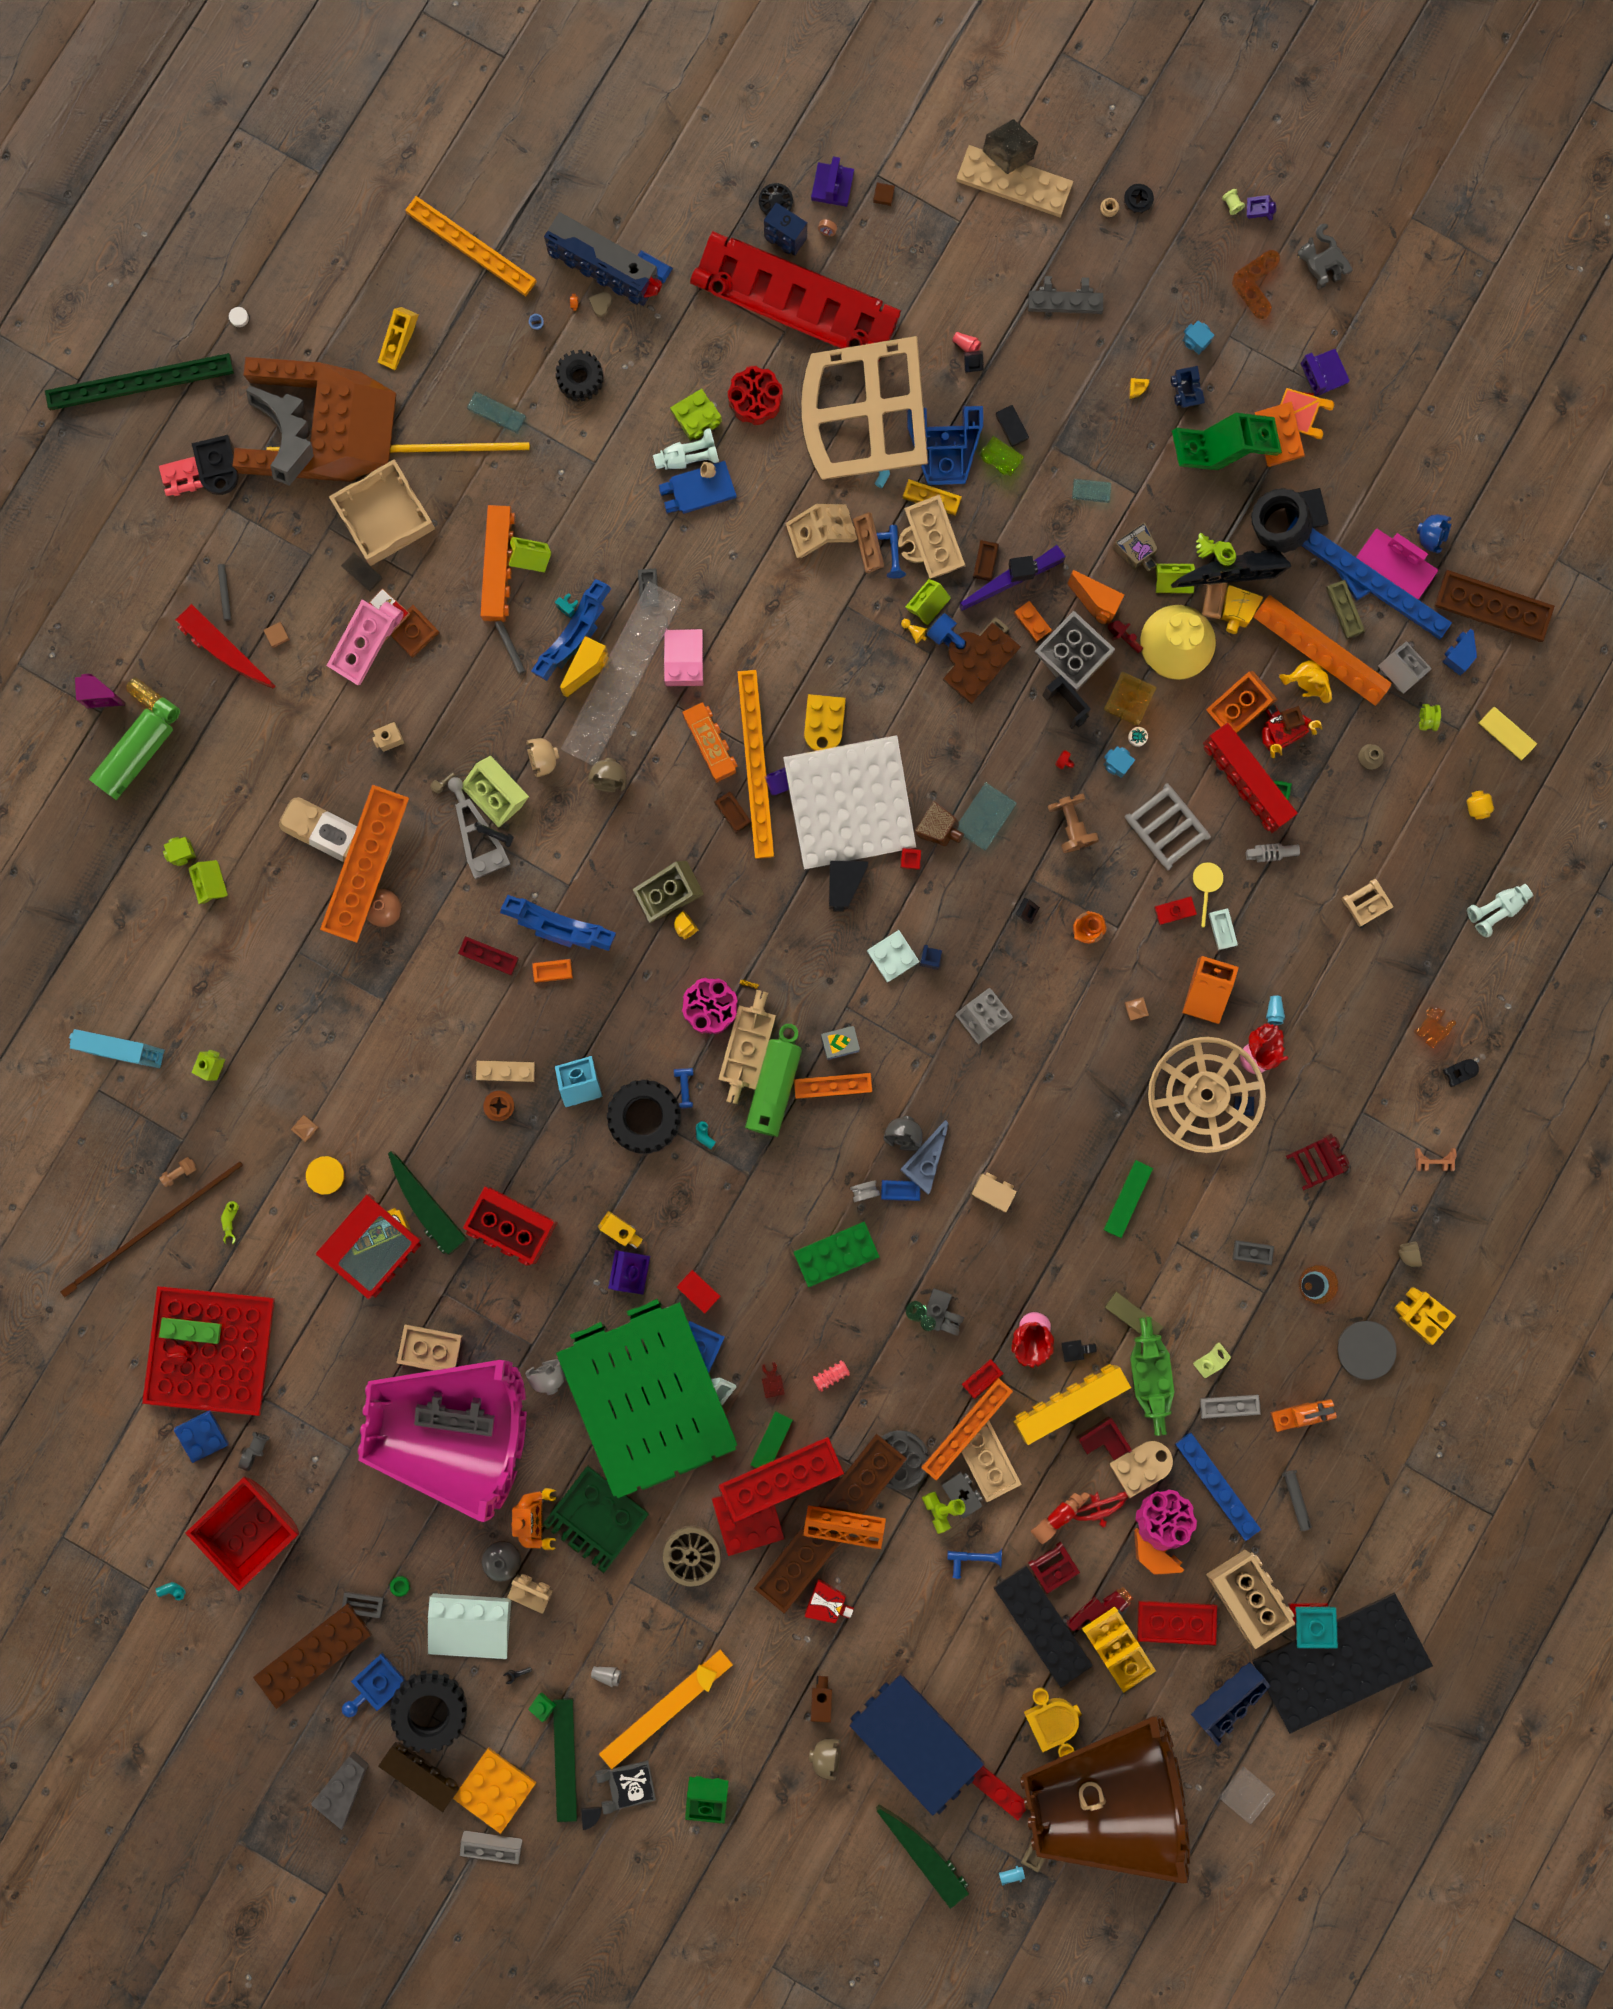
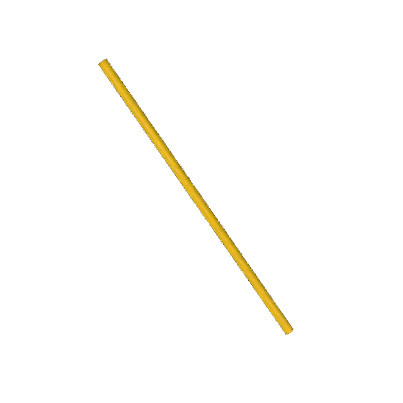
M530 443L391 445L390 453L530 450ZM267 447L266 450L279 451L280 447Z

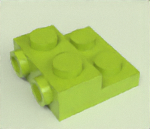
M702 388L670 407L671 412L690 441L694 438L699 439L704 435L706 429L710 428L713 430L722 422L720 413L712 401L710 402Z

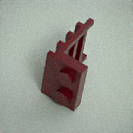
M1332 1133L1317 1142L1286 1155L1287 1159L1294 1157L1307 1182V1185L1302 1186L1303 1191L1342 1174L1349 1168L1348 1158L1345 1154L1342 1155L1339 1149L1340 1143L1336 1137H1333ZM1315 1148L1328 1173L1327 1176H1322L1309 1149ZM1300 1153H1305L1318 1180L1312 1181L1299 1156Z

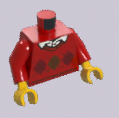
M1274 704L1265 710L1270 720L1263 725L1262 743L1270 751L1271 758H1275V753L1278 752L1282 755V749L1305 736L1309 732L1308 729H1311V733L1316 735L1317 731L1315 728L1322 730V725L1320 721H1313L1303 715L1305 725L1286 731L1280 711Z

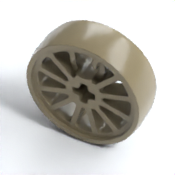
M700 1526L682 1527L673 1532L664 1545L662 1553L664 1568L670 1578L680 1585L688 1587L703 1585L715 1576L720 1567L721 1547L716 1537L709 1530ZM691 1533L699 1534L694 1546L692 1545ZM688 1534L689 1547L680 1538L681 1535ZM701 1536L706 1537L708 1541L698 1548ZM674 1540H678L681 1545L672 1546ZM709 1544H712L714 1547L713 1551L701 1552ZM676 1549L681 1550L683 1557L676 1560L672 1557V1551ZM691 1551L697 1556L693 1561H690V1557L687 1556ZM712 1554L716 1556L715 1562L701 1557ZM700 1561L712 1565V1569L707 1572ZM670 1562L678 1565L675 1568H672ZM686 1564L683 1576L678 1575L675 1571ZM695 1565L704 1573L703 1577L697 1578ZM689 1566H692L694 1579L685 1578Z

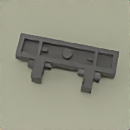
M1045 276L1043 287H1039V291H1029L1028 311L1102 314L1103 293H1093V288H1089V278H1081V289H1076V292H1059L1052 288V276Z
M434 1392L432 1402H428L427 1405L417 1404L414 1421L416 1426L492 1437L495 1416L484 1414L485 1410L480 1409L481 1398L473 1397L471 1409L461 1411L447 1409L446 1405H441L443 1393Z

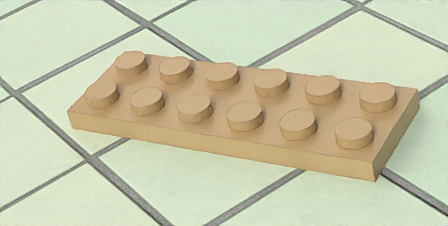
M971 145L968 146L956 182L1060 218L1073 185L1072 180Z

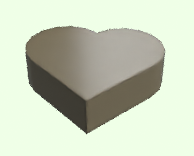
M602 292L589 297L595 315L598 317L606 316L608 307L612 304L611 295L607 292Z

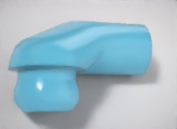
M879 471V476L874 484L879 488H883L890 476V471Z

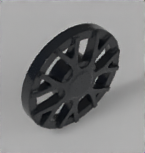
M772 183L761 190L759 206L766 215L769 214V211L776 202L781 206L783 203L787 204V210H791L793 195L787 186L780 183ZM773 188L774 192L769 193L768 189ZM778 188L783 189L782 193L777 192ZM789 194V199H783L784 195ZM766 195L769 196V198L765 200L762 199V196ZM769 203L770 207L766 210L763 206Z

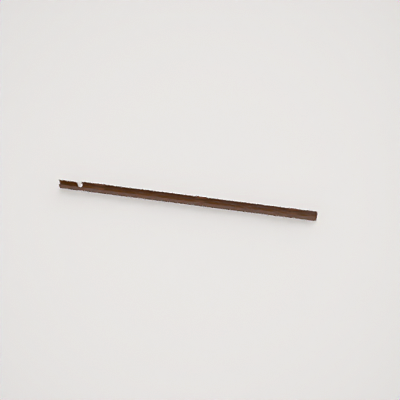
M240 1161L81 1275L73 1283L60 1291L65 1298L77 1289L78 1284L242 1167L243 1164Z

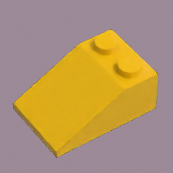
M586 636L584 637L560 686L563 696L568 697L600 673L603 667L606 668L610 658L608 657L605 645Z

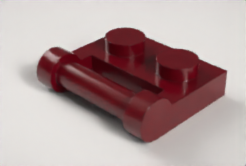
M1061 1541L1049 1552L1034 1561L1032 1559L1028 1562L1047 1594L1080 1573ZM1060 1553L1062 1554L1063 1559L1040 1572L1038 1567Z

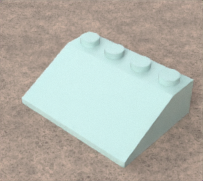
M432 1594L429 1599L428 1654L507 1659L511 1599Z

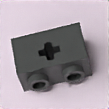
M959 1471L940 1484L950 1500L961 1499L964 1502L965 1512L961 1515L964 1519L982 1507L980 1501L983 1498L977 1490L973 1492L970 1484L972 1481L966 1473L962 1474ZM959 1490H968V1492H966L967 1497H958L960 1495Z

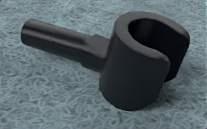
M528 1667L516 1672L514 1670L507 1671L503 1676L509 1674L512 1676V1680L507 1681L506 1684L513 1683L517 1677L532 1672V1669Z

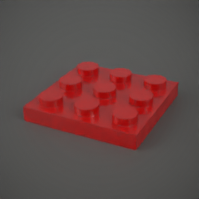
M722 1497L712 1498L728 1556L784 1540L775 1506L733 1524Z

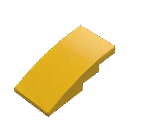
M1113 1607L1082 1628L1123 1693L1156 1672L1116 1607Z

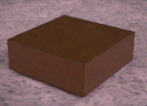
M877 182L873 203L891 206L895 186Z
M1299 706L1280 712L1286 731L1305 725Z

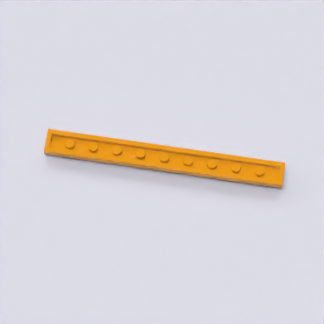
M756 670L737 671L755 859L774 857L768 788L765 780L766 767Z

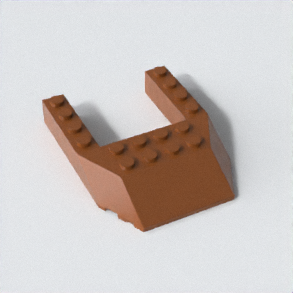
M245 357L243 375L249 383L316 388L310 440L314 456L296 478L350 482L359 476L370 474L389 462L397 395L394 391L362 372L325 363ZM235 448L233 467L239 474L272 476L270 465L279 451Z

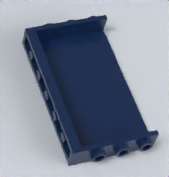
M900 1673L890 1684L886 1682L878 1690L880 1694L876 1698L872 1696L864 1704L866 1708L862 1712L858 1710L850 1718L852 1722L849 1726L932 1816L936 1812L939 1815L946 1809L947 1805L945 1803L950 1798L954 1800L961 1793L959 1789L964 1784L968 1786L976 1778L974 1774L984 1765V1761L904 1675Z

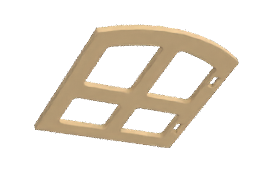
M917 336L811 354L802 390V423L809 454L822 480L928 464ZM898 345V351L888 352V346ZM842 354V360L832 361L831 356ZM907 354L910 393L905 396L882 399L878 360L882 357ZM863 361L866 401L818 409V395L824 368ZM912 410L915 449L909 452L887 455L883 415L890 412ZM867 416L871 456L864 459L831 463L821 437L820 424Z

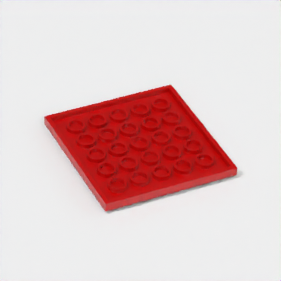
M157 1286L142 1404L260 1416L275 1298ZM164 1317L222 1324L219 1344L161 1338L159 1337L161 1320ZM182 1345L187 1348L189 1357L185 1363L174 1365L169 1361L167 1354L173 1346Z

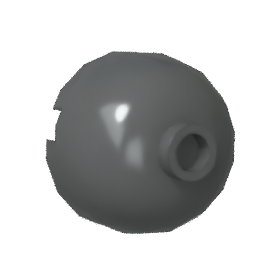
M903 1116V1118L894 1119L888 1124L883 1139L890 1146H894V1143L901 1145L899 1148L901 1150L917 1151L922 1143L923 1132L919 1124L912 1117Z
M498 1541L487 1547L483 1553L481 1563L487 1577L494 1581L502 1582L510 1580L517 1574L522 1559L519 1550L510 1542Z

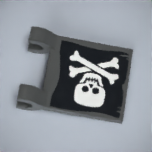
M648 1760L618 1768L595 1771L597 1783L609 1780L612 1801L601 1802L603 1814H609L618 1809L656 1800Z

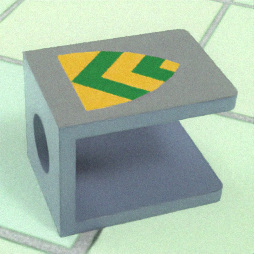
M854 1026L821 1034L827 1060L857 1053L860 1050Z

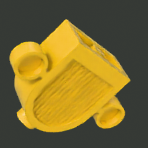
M1036 1688L1032 1693V1698L1038 1705L1024 1711V1714L1042 1752L1059 1745L1058 1754L1060 1757L1073 1752L1074 1748L1071 1744L1066 1743V1741L1076 1734L1079 1727L1078 1717L1082 1716L1077 1704L1072 1706L1068 1701L1061 1698L1049 1699V1695L1044 1688Z

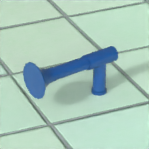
M890 525L889 532L877 533L878 540L890 539L892 568L886 576L897 579L906 576V573L901 570L899 565L898 526Z
M1002 1548L994 1554L948 1551L947 1559L954 1560L952 1578H961V1561H989L998 1564L1001 1568Z

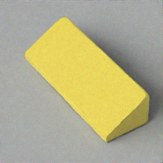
M1493 707L1478 723L1520 760H1523L1537 745L1534 740L1496 707Z

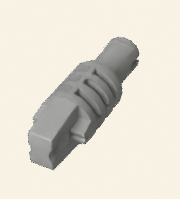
M1279 843L1257 845L1255 849L1247 850L1245 855L1246 860H1257V862L1278 861L1283 859V857L1299 856L1300 847L1299 844L1282 846Z

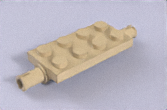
M756 990L753 1006L747 1008L739 1005L719 1075V1080L729 1082L731 1085L726 1102L731 1103L733 1095H735L733 1104H738L742 1088L756 1089L776 1015L766 1013L764 1010L767 992L763 991L762 998L760 999L762 992Z

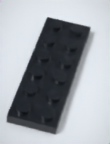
M1026 1565L993 1587L1060 1688L1093 1666Z

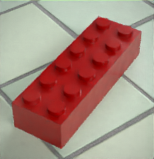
M1228 722L1203 743L1205 752L1209 756H1213L1216 760V766L1227 774L1229 783L1237 787L1239 796L1250 804V810L1255 816L1260 817L1262 826L1267 831L1275 832L1298 814Z

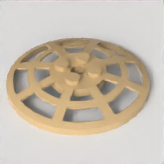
M1199 1037L1186 1040L1165 1053L1152 1073L1149 1082L1148 1098L1152 1116L1165 1136L1185 1149L1211 1153L1230 1149L1241 1143L1253 1132L1264 1111L1266 1092L1262 1073L1256 1062L1246 1051L1224 1039ZM1201 1043H1217L1233 1049L1227 1059L1217 1055L1203 1054ZM1190 1045L1194 1046L1195 1056L1183 1061L1177 1068L1166 1063L1177 1051ZM1239 1054L1252 1066L1258 1080L1257 1082L1246 1083L1241 1071L1233 1064ZM1205 1060H1214L1223 1065L1217 1073L1206 1070ZM1197 1062L1199 1073L1189 1078L1181 1072L1186 1066ZM1163 1069L1171 1074L1167 1084L1166 1098L1155 1100L1156 1080L1160 1070ZM1229 1069L1236 1074L1240 1085H1228L1224 1076ZM1177 1078L1186 1084L1184 1095L1172 1097L1173 1085ZM1204 1089L1212 1091L1213 1096L1210 1100L1202 1098L1201 1093ZM1259 1089V1107L1252 1121L1243 1113L1247 1106L1248 1091ZM1242 1092V1102L1239 1110H1236L1229 1105L1231 1094ZM1185 1102L1191 1111L1185 1120L1178 1114L1174 1104ZM1168 1106L1172 1116L1181 1125L1175 1135L1162 1122L1157 1107ZM1223 1111L1233 1116L1232 1120L1217 1127L1215 1116ZM1197 1116L1208 1118L1210 1129L1198 1128L1191 1124ZM1238 1120L1248 1127L1236 1139L1220 1144L1219 1133L1230 1129ZM1187 1130L1197 1134L1211 1135L1213 1146H1197L1181 1140Z

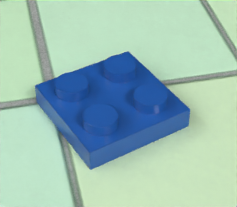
M210 1410L174 1428L175 1434L192 1463L228 1446L229 1443Z

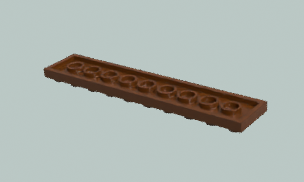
M876 1433L818 1507L863 1515L907 1460V1457ZM805 1524L754 1587L758 1593L784 1614L841 1543L803 1536ZM809 1526V1530H819L817 1527ZM829 1531L832 1534H838L837 1531Z

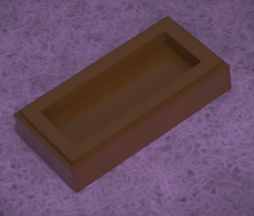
M980 540L973 578L986 581L992 580L998 543Z
M730 791L714 801L735 833L752 823Z

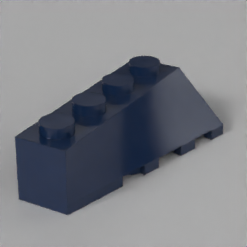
M1249 1662L1241 1667L1236 1675L1228 1679L1218 1691L1213 1692L1209 1699L1197 1706L1191 1715L1219 1747L1223 1742L1221 1740L1222 1736L1226 1732L1228 1734L1234 1729L1232 1725L1239 1718L1243 1719L1247 1714L1248 1706L1255 1705L1271 1686Z

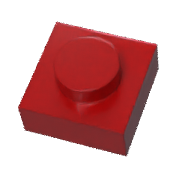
M902 848L900 868L919 870L921 850Z

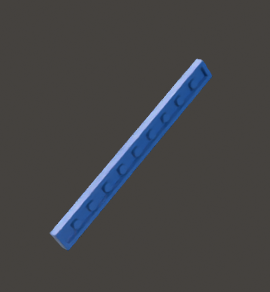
M1297 517L1293 520L1287 531L1297 523ZM1312 528L1308 540L1303 543L1302 547L1336 570L1345 573L1348 578L1364 589L1370 590V593L1439 640L1443 637L1452 622Z

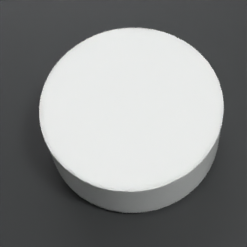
M235 307L229 313V320L235 327L240 328L248 323L249 316L245 309Z

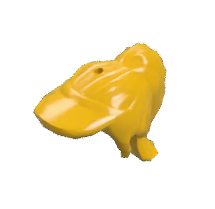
M1313 660L1301 663L1290 675L1279 674V678L1284 685L1297 681L1298 686L1308 691V693L1303 694V697L1317 696L1324 703H1329L1332 700L1328 674Z

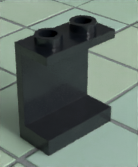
M1060 675L1045 688L1042 696L1048 701L1059 692L1078 713L1069 727L1071 729L1075 726L1079 728L1087 721L1086 719L1089 717L1088 713L1091 708Z

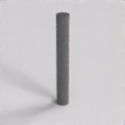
M219 564L217 567L224 621H230L231 613L225 564Z
M498 621L495 625L518 674H523L525 669L503 622Z

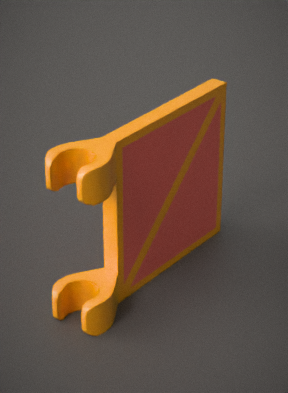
M1286 388L1280 405L1292 401L1299 433L1316 439H1322L1323 431L1318 428H1312L1319 407L1332 411L1334 402Z

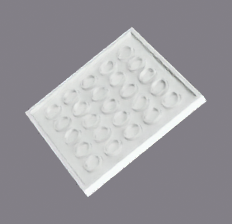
M897 735L783 757L804 870L830 865V861H851L902 851V848H916Z

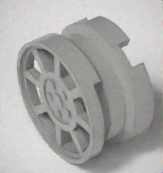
M876 1180L850 1187V1190L854 1192V1202L880 1196L879 1190L875 1186Z

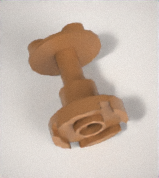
M1084 794L1076 795L1073 799L1068 796L1060 799V804L1053 803L1048 805L1049 812L1063 810L1068 824L1065 830L1069 841L1061 845L1063 853L1077 851L1082 847L1086 848L1099 842L1097 833L1087 834L1084 823L1079 822L1074 808L1075 805L1085 801Z

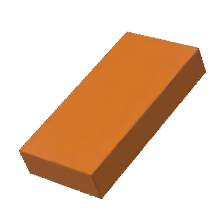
M571 959L532 963L534 983L573 979Z

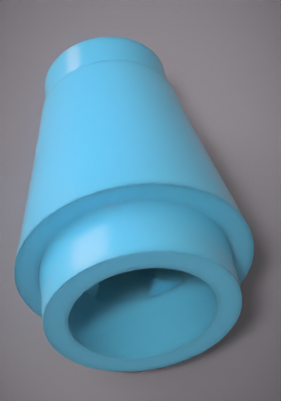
M1270 996L1266 1015L1268 1024L1281 1025L1283 1020H1285L1281 996Z

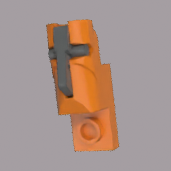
M1331 1399L1304 1403L1270 1412L1276 1432L1337 1418Z

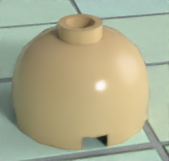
M536 738L527 740L526 744L531 746V749H527L532 770H537V773L534 774L535 777L551 773L556 766V759L559 758L557 748H553L546 739Z

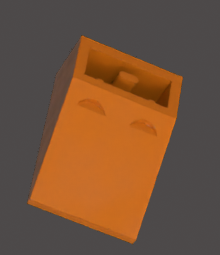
M1199 957L1182 1013L1219 1024L1239 967L1208 957Z

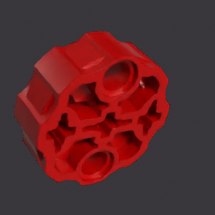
M749 366L744 371L736 373L731 379V385L728 390L729 407L734 411L735 417L742 422H750L753 425H762L765 421L776 417L783 400L782 385L775 377V373L769 369H761L757 366ZM753 389H755L756 394L758 396L757 402H755ZM774 390L777 391L778 394L776 396H772L769 394V392ZM735 395L741 396V399L735 401L732 399V397Z

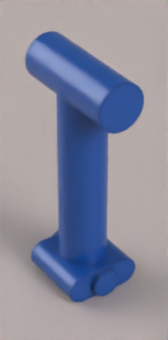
M693 1068L674 1069V1077H680L682 1103H679L680 1108L693 1107V1102L689 1100L688 1076H693Z

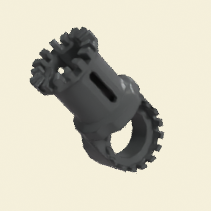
M253 1432L252 1435L254 1437L251 1445L243 1453L238 1468L250 1471L249 1469H251L250 1466H253L251 1464H254L255 1456L264 1455L263 1449L266 1441L270 1439L269 1436Z

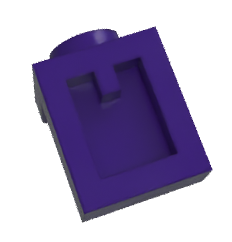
M1270 195L1247 198L1246 216L1248 219L1267 216L1269 220H1273V214L1276 213V203L1273 202Z

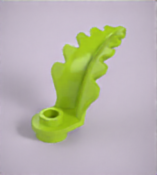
M1202 533L1198 535L1196 543L1199 544L1196 546V549L1199 550L1196 553H1201L1198 557L1203 559L1214 552L1217 560L1223 565H1231L1235 562L1236 553L1231 543L1218 541L1214 544L1213 540H1208L1209 537L1204 536Z

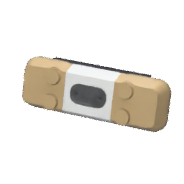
M299 797L293 798L288 803L279 821V827L283 832L343 863L357 826Z

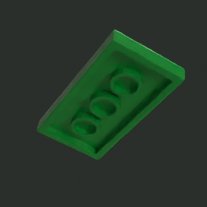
M865 1221L794 1251L808 1288L879 1258Z

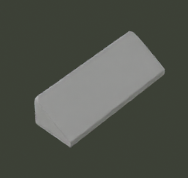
M464 1831L461 1839L460 1856L519 1864L522 1839Z

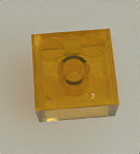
M1121 672L1104 711L1138 726L1157 687L1125 672Z

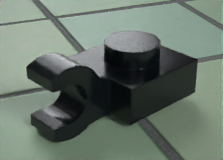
M1081 1340L1061 1342L1064 1362L1083 1360L1084 1353L1097 1352L1095 1343L1082 1345Z

